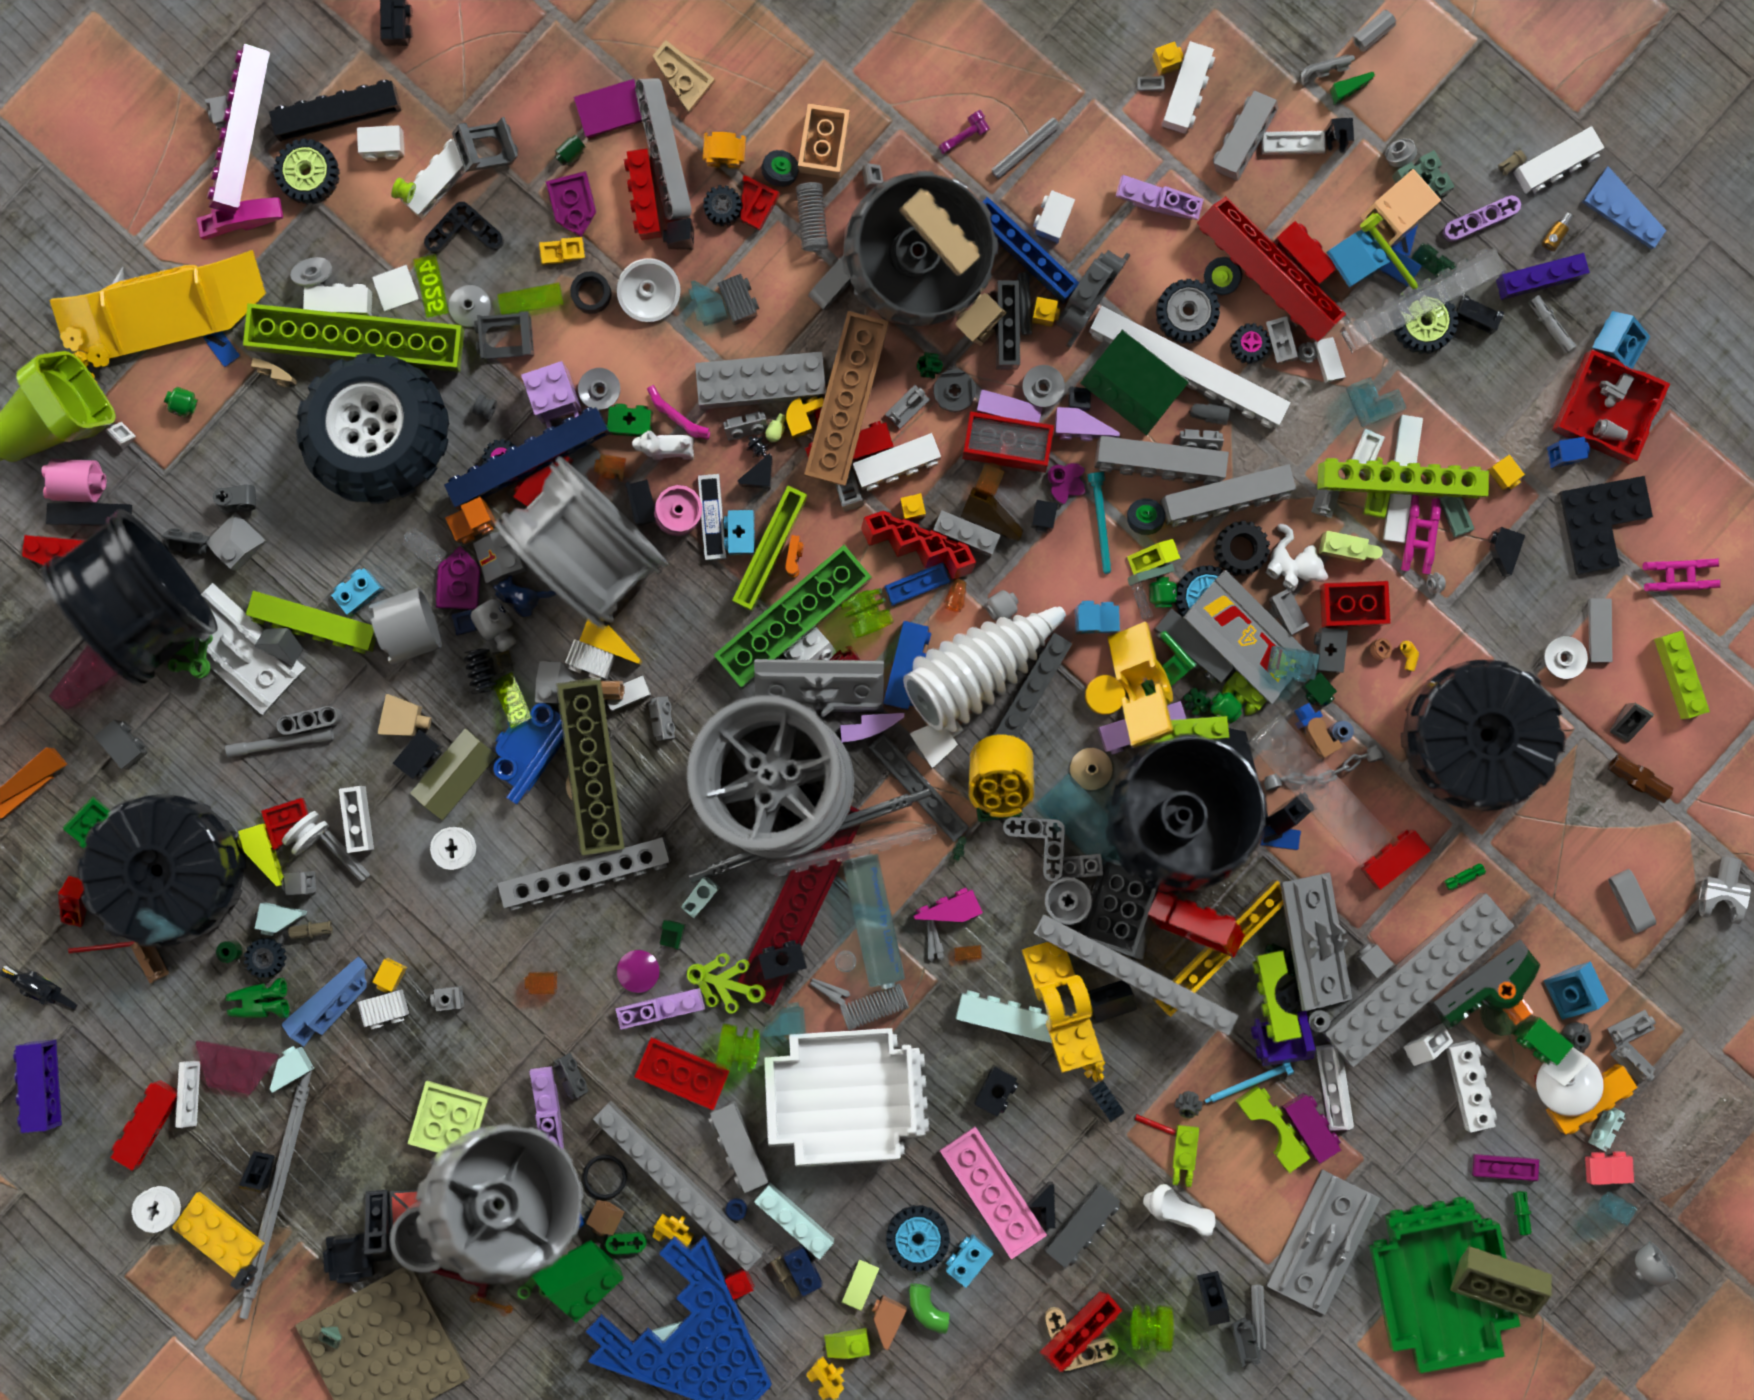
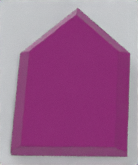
M584 171L545 181L555 222L582 237L597 212L587 172Z
M459 546L447 559L438 565L435 608L474 610L479 606L481 568L462 546Z

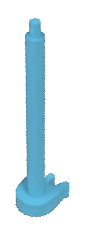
M1290 1062L1282 1063L1277 1068L1210 1095V1098L1205 1099V1102L1207 1104L1211 1101H1218L1284 1072L1290 1076L1294 1074Z

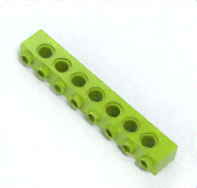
M1327 458L1324 462L1318 464L1317 490L1481 499L1488 496L1489 471L1481 470V467L1476 466L1468 467L1467 470L1461 469V466L1451 465L1448 468H1441L1439 464H1429L1428 467H1420V463H1408L1407 466H1400V462H1387V465H1381L1379 461H1366V464L1359 463V460L1356 459L1338 462L1337 458ZM1339 470L1345 473L1344 480L1339 477ZM1360 471L1364 472L1366 476L1365 481L1359 477ZM1380 472L1385 474V482L1380 479ZM1401 473L1406 476V483L1401 481ZM1421 475L1426 477V484L1422 483ZM1442 476H1444L1447 480L1446 485H1444L1441 481ZM1462 477L1467 480V486L1462 484Z

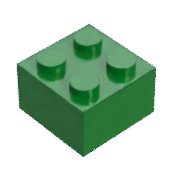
M1533 1015L1525 1018L1512 1033L1517 1037L1516 1042L1520 1046L1533 1051L1532 1055L1538 1061L1544 1062L1547 1065L1551 1063L1558 1066L1574 1046L1543 1019Z

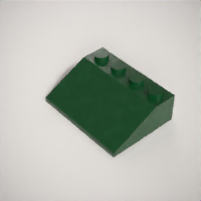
M1123 329L1080 382L1081 385L1146 436L1189 383L1186 378Z

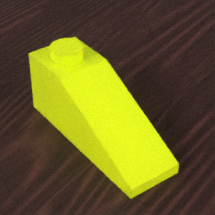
M260 824L238 831L237 841L240 848H243L248 857L276 886H282V878L284 876L277 852L272 848L266 825Z

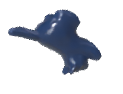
M512 575L499 582L498 585L493 586V589L496 591L495 596L502 602L513 603L515 612L521 617L531 616L540 598H551L557 594L556 591L536 592L528 588L518 587L514 584Z

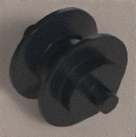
M752 436L748 438L750 442L746 450L754 452L753 458L765 457L769 444L764 445L762 443L763 436L755 437L754 439Z

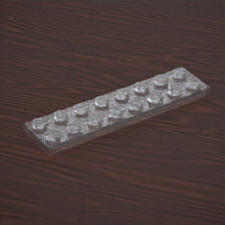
M1280 714L1272 718L1247 742L1360 866L1363 867V863L1379 852L1393 838Z

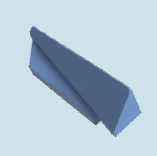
M357 957L282 1023V1027L290 1038L305 1046L315 1031L323 1035L366 989L365 969H367V965L362 958Z

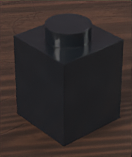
M1036 500L1031 527L1036 528V532L1048 533V530H1053L1058 503Z

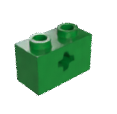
M615 404V407H609L607 424L611 433L609 435L641 437L645 432L652 431L653 412L648 409V406L636 405V408H627L625 404ZM630 416H632L635 420L631 422V425H629L627 421H625L628 420Z

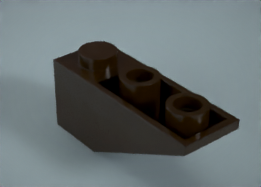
M974 487L972 488L960 517L973 524H979L990 531L998 532L1009 540L1019 541L1024 531L993 495Z

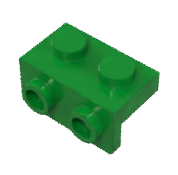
M92 796L63 826V830L80 842V847L84 849L87 846L85 843L86 836L92 826L97 822L104 821L111 810Z

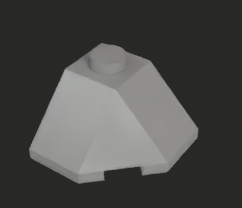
M540 661L536 678L535 703L558 704L556 683L576 681L578 679L562 662Z

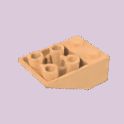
M1412 169L1381 196L1361 218L1366 220L1372 213H1378L1383 220L1375 225V227L1389 246L1392 247L1398 244L1442 200L1419 174Z

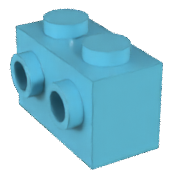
M365 568L353 572L350 576L351 579L346 583L342 582L334 588L335 592L331 595L342 610L351 617L384 591L374 576Z
M973 1234L969 1238L966 1236L959 1244L960 1250L956 1255L952 1253L945 1262L947 1265L945 1267L946 1272L965 1288H967L993 1255L992 1249Z

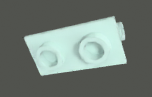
M1614 1107L1608 1111H1603L1588 1143L1605 1152L1608 1148L1610 1149L1616 1137L1612 1131L1613 1129L1619 1131L1625 1120V1113Z

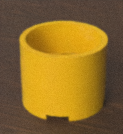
M993 735L980 740L974 745L969 758V798L975 808L979 807L989 812L990 816L1010 817L1021 813L1022 809L1033 801L1034 756L1027 743L1010 735Z

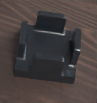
M365 1233L326 1237L327 1248L323 1251L324 1272L329 1273L330 1281L337 1280V1283L355 1282L364 1277L374 1276L373 1262H370L364 1254Z

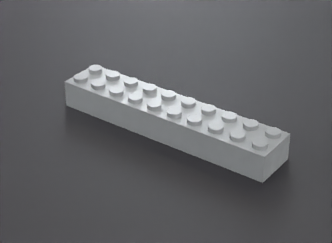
M1487 893L1477 894L1330 1023L1327 1030L1320 1033L1335 1048L1342 1059L1348 1065L1354 1067L1509 932L1514 925Z

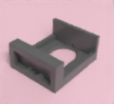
M501 117L494 124L469 128L467 123H461L452 132L465 172L511 165L518 157V149L516 144L513 143L511 129L506 123L505 117ZM490 137L500 142L502 147L501 154L479 158L473 140Z
M530 312L490 316L477 315V320L474 321L475 333H479V342H476V350L482 359L534 356ZM521 325L522 346L491 347L486 342V333L492 327Z

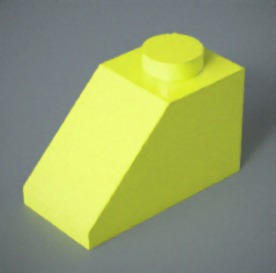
M1173 539L1157 543L1127 556L1133 574L1167 565L1181 559Z

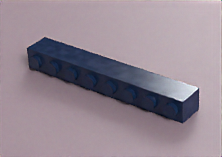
M589 407L584 409L581 415L563 420L562 425L556 428L554 426L549 427L543 431L542 435L526 439L523 445L519 447L512 446L505 450V454L499 457H490L480 467L478 465L473 466L467 470L468 473L462 476L456 475L451 477L448 483L444 484V487L454 507L460 511L462 510L461 505L478 497L484 499L553 464L558 457L568 456L611 433L597 407Z

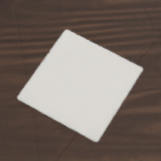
M407 265L372 277L384 311L419 299Z
M1573 1047L1558 1066L1550 1063L1542 1070L1563 1086H1566L1591 1062V1059Z

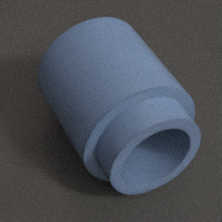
M1339 721L1329 727L1328 734L1332 741L1339 740L1342 743L1349 741L1353 737L1354 729L1349 722ZM1341 728L1344 730V735L1340 734Z

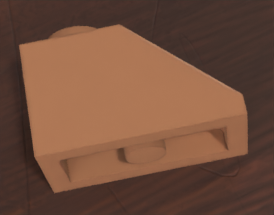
M883 1295L881 1300H876L872 1312H875L874 1321L883 1347L888 1350L906 1313V1306Z

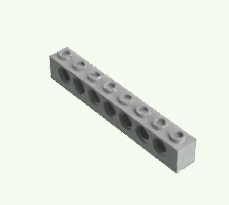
M665 837L497 884L503 907H510L512 911L523 908L522 903L528 901L533 905L544 902L543 897L551 895L552 899L564 896V891L572 890V893L584 891V886L592 884L593 888L605 885V880L613 878V881L616 882L626 879L625 874L634 873V876L647 873V868L654 867L655 871L667 867L666 863L671 862ZM645 851L650 852L653 857L652 861L648 864L644 863L641 858ZM624 857H628L632 861L629 869H624L621 866V860ZM603 863H608L611 866V872L608 875H604L600 870ZM584 868L588 869L591 874L587 881L580 877V872ZM566 874L569 876L570 883L568 886L560 884L559 879L561 875ZM542 880H546L549 883L547 892H542L539 889V883ZM521 886L528 888L529 893L525 898L521 897L518 893Z

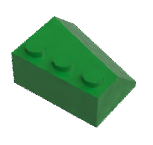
M592 1240L567 1252V1255L559 1258L549 1267L531 1275L544 1294L576 1323L624 1279L620 1266Z

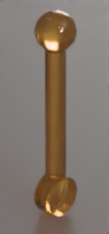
M472 1294L469 1298L472 1303L480 1302L504 1310L507 1314L513 1311L511 1305L504 1306L477 1297V1294Z

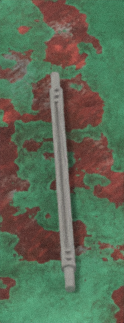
M312 1070L302 1075L300 1085H297L258 1234V1238L265 1245L251 1263L258 1271L254 1275L255 1280L249 1287L244 1288V1300L239 1316L242 1319H248L252 1301L256 1298L310 1090L308 1085Z

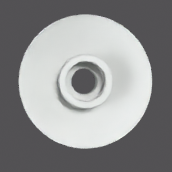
M1564 636L1556 638L1548 645L1544 659L1546 667L1554 676L1570 679L1583 672L1587 665L1588 655L1586 648L1579 640ZM1562 654L1566 655V662L1561 661Z

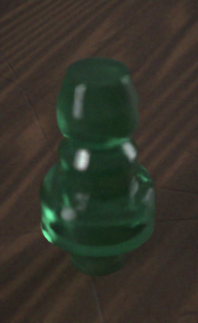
M960 836L958 844L952 849L951 853L954 854L953 859L959 861L960 857H964L965 837Z

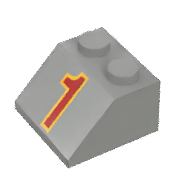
M500 531L489 534L473 543L486 584L527 571L523 558L509 544Z

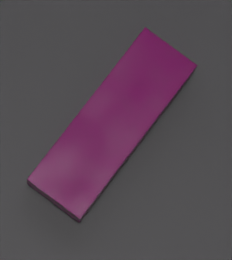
M1473 1154L1472 1175L1476 1177L1538 1181L1540 1160L1536 1158Z

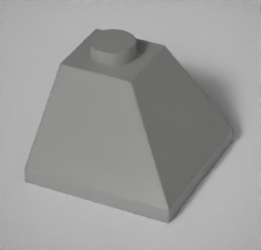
M234 512L206 541L214 554L234 571H238L266 542L237 512Z

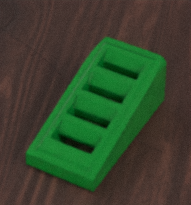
M1369 72L1334 83L1330 89L1334 104L1340 103L1368 85L1375 77V73Z

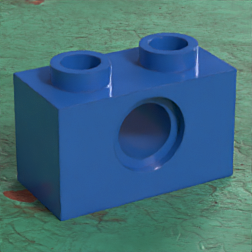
M1585 437L1561 440L1547 447L1550 467L1573 465L1587 459L1590 448L1588 442H1585Z

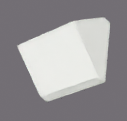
M122 422L105 430L123 450L136 438Z

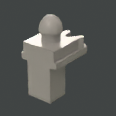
M1626 373L1622 374L1616 385L1608 381H1601L1599 384L1600 388H1602L1600 394L1608 397L1605 399L1606 407L1611 408L1616 402L1618 403L1624 399L1634 379L1632 376Z

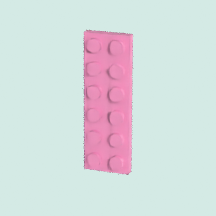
M976 1126L940 1149L943 1157L1011 1259L1047 1236Z

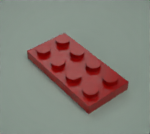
M651 1037L635 1078L714 1110L730 1069Z

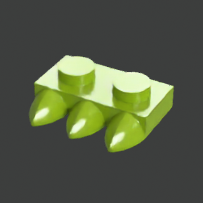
M1237 670L1223 686L1222 694L1226 692L1234 694L1236 692L1235 697L1241 704L1247 702L1245 706L1246 716L1256 713L1267 701Z

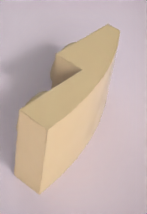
M252 358L251 366L257 370V373L270 376L271 372V379L277 382L276 385L282 387H289L290 384L297 385V380L278 366Z

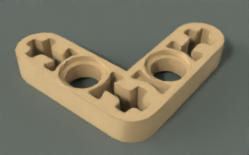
M1057 1307L1049 1308L1045 1314L1051 1340L1063 1329H1056L1054 1321L1049 1320L1052 1317V1313H1056L1057 1316L1061 1315L1058 1318L1060 1327L1067 1325L1062 1310ZM1111 1337L1093 1340L1087 1346V1348L1093 1350V1357L1084 1359L1079 1354L1065 1370H1073L1115 1357L1118 1353L1116 1341ZM1105 1343H1109L1110 1346L1114 1345L1110 1353L1102 1350L1099 1351L1101 1356L1097 1355L1096 1345H1098L1099 1349L1105 1348Z

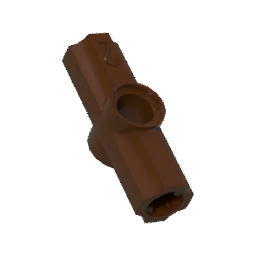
M1617 754L1609 764L1608 770L1627 781V785L1641 793L1648 794L1661 803H1665L1673 793L1674 788L1655 777L1651 770L1634 764L1620 754Z

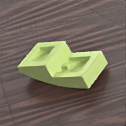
M859 1260L841 1303L862 1311L879 1268Z

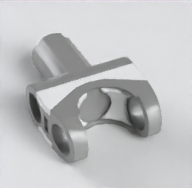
M1722 856L1718 878L1704 877L1699 895L1700 916L1709 917L1715 905L1723 900L1729 906L1731 922L1735 924L1742 922L1749 904L1751 892L1749 885L1738 883L1742 860Z

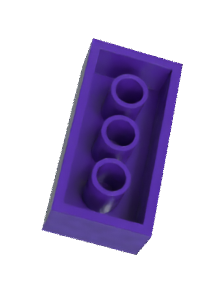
M57 1040L31 1041L16 1045L13 1059L17 1065V1071L15 1072V1082L18 1084L16 1103L19 1106L20 1112L17 1123L21 1127V1133L47 1131L61 1126Z

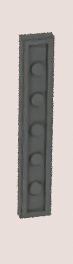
M884 733L868 747L910 794L929 788L931 796L917 802L953 842L969 829L968 825Z

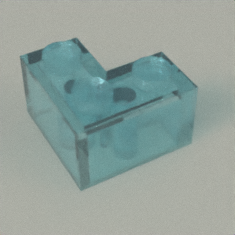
M1371 377L1351 384L1346 389L1362 428L1399 414L1406 409L1399 389L1379 396Z

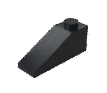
M388 1190L366 1192L364 1254L370 1262L392 1260Z

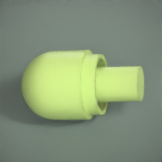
M779 413L776 421L772 420L765 431V437L768 441L777 442L782 437L785 431V426L783 425L786 420L785 415Z

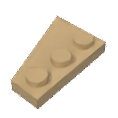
M667 40L664 41L653 55L656 64L688 113H690L714 84L715 79Z

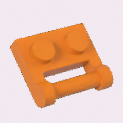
M791 535L786 561V571L791 578L799 576L800 570L797 561L798 557L803 556L804 542H801L800 536Z

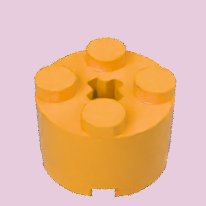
M712 132V136L704 133L702 160L707 163L708 167L719 168L720 164H727L728 168L741 169V164L745 163L746 136L741 135V139L736 138V133Z

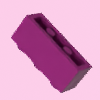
M1301 1093L1282 1105L1314 1159L1321 1164L1341 1151L1339 1147L1341 1141L1335 1132L1331 1133L1327 1128L1330 1124L1323 1113L1319 1115L1316 1107L1318 1104L1312 1095L1308 1097L1305 1093Z

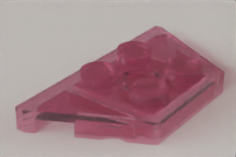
M201 1040L196 1041L207 1086L212 1088L251 1094L261 1079L265 1077L272 1064L279 1058V1054Z

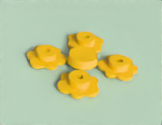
M67 327L66 331L61 333L60 338L64 342V347L76 351L73 354L83 362L86 368L90 362L95 367L107 366L109 364L108 357L110 352L105 350L104 344L98 343L95 346H90L89 353L87 354L78 351L80 345L84 344L80 329Z

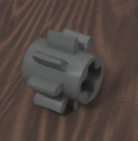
M1186 1091L1183 1094H1179V1098H1176L1175 1108L1179 1109V1114L1182 1117L1193 1118L1195 1115L1198 1116L1199 1111L1202 1110L1203 1102L1198 1101L1199 1096L1196 1093Z

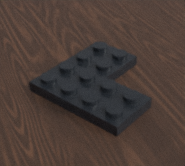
M1645 476L1559 492L1576 575L1619 567L1612 525L1653 517Z

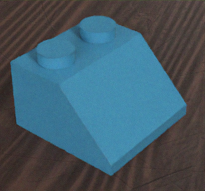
M1362 229L1326 252L1349 287L1372 276L1390 262L1386 253L1369 231L1363 232Z
M1612 311L1609 318L1605 321L1599 336L1595 339L1592 348L1633 369L1650 335L1634 316Z
M1591 961L1573 966L1544 980L1562 1020L1598 1010L1609 1001Z

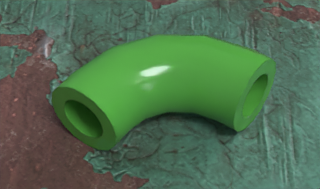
M911 1283L909 1289L910 1307L915 1318L925 1328L937 1333L946 1334L949 1324V1312L937 1310L933 1306L930 1295L932 1287Z

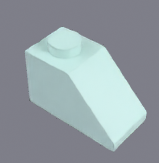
M266 902L260 903L255 929L261 930V934L273 936L274 933L283 931L306 916L307 911Z
M292 1046L282 1052L284 1056L277 1061L270 1087L271 1092L279 1090L313 1070L311 1068L313 1065L303 1047L295 1049Z

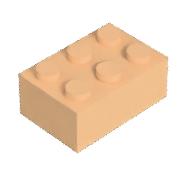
M808 104L798 162L799 173L840 179L850 121V110Z

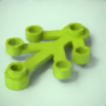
M726 953L719 954L715 960L704 966L698 963L691 965L687 970V978L690 983L699 986L705 997L706 1005L709 1007L718 1005L720 998L717 994L711 992L707 982L715 985L725 1004L726 1011L730 1014L737 1012L740 1005L738 1001L732 999L727 989L746 994L748 1000L753 1003H757L765 997V989L759 984L748 986L729 980V978L736 974L749 970L750 964L746 959L739 960L735 966L717 976L709 972L718 966L724 967L729 964L730 957ZM721 956H723V957L725 958V960H726L725 963H721V961H720V957H721ZM740 963L745 964V970L740 968ZM696 970L701 973L700 977L695 975ZM755 989L760 991V996L755 995ZM710 997L715 999V1004L710 1002ZM730 1003L735 1005V1010L730 1009Z

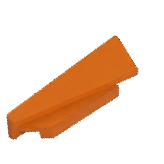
M46 747L0 787L1 819H5L53 780L54 777L51 774L68 765L55 748Z

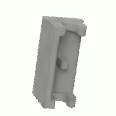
M1287 316L1266 322L1277 363L1284 364L1287 361L1293 362L1298 360Z
M1290 588L1268 599L1283 628L1290 635L1309 626Z

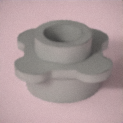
M1435 572L1434 575L1428 574L1427 588L1430 594L1434 595L1435 592L1441 593L1446 586L1444 576L1438 572Z

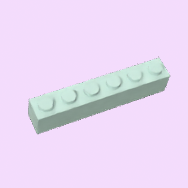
M967 990L966 994L961 993L955 1017L957 1020L1052 1043L1046 1027L1048 1015L1042 1013L1041 1008L1029 1006V1009L1020 1007L1021 1003L1008 1001V1004L1001 1003L1000 998L988 995L987 999L979 997L980 993Z

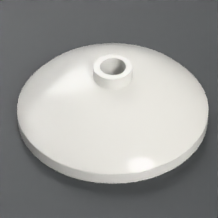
M649 258L637 260L627 266L618 279V301L622 309L630 317L643 322L658 321L668 316L679 301L680 283L678 277L670 266L660 260ZM645 284H650L648 290L643 289Z
M1592 1061L1573 1078V1082H1569L1566 1086H1563L1544 1072L1542 1069L1547 1064H1542L1537 1074L1536 1087L1541 1101L1550 1110L1565 1116H1578L1589 1112L1598 1104L1603 1093V1078L1600 1070Z

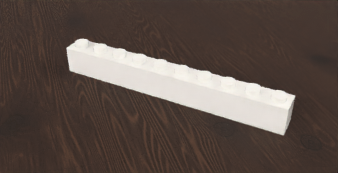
M1103 306L1100 308L1088 332L1092 334L1091 337L1099 342L1104 340L1111 344L1123 329L1189 381L1186 385L1193 390L1198 388L1204 391L1206 397L1213 400L1217 398L1223 401L1224 406L1230 407V409L1237 408L1241 410L1242 415L1250 419L1256 418L1260 420L1261 424L1267 428H1277L1280 425L1291 402Z

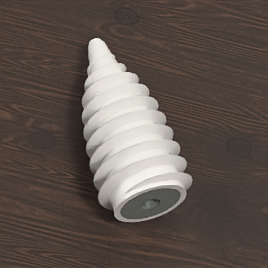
M1059 606L1046 609L1038 614L1031 613L1029 617L1015 615L1012 621L1005 617L998 618L996 624L987 621L982 624L981 629L971 627L966 635L956 634L953 642L943 641L939 646V650L929 649L926 653V658L922 656L916 657L913 661V671L904 676V686L913 706L932 728L941 730L945 727L949 731L955 732L957 730L956 719L963 723H969V710L975 714H981V701L988 705H993V691L999 695H1005L1006 687L1004 682L1007 681L1012 685H1016V671L1028 672L1027 659L1037 660V648L1040 645L1045 646L1044 640L1064 621L1066 617L1065 611Z

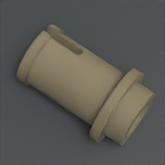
M1521 150L1518 152L1514 151L1511 157L1498 165V168L1501 172L1504 170L1502 174L1506 176L1518 166L1525 164L1527 158Z

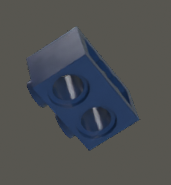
M801 1244L785 1252L784 1259L802 1296L823 1286V1281L805 1246Z

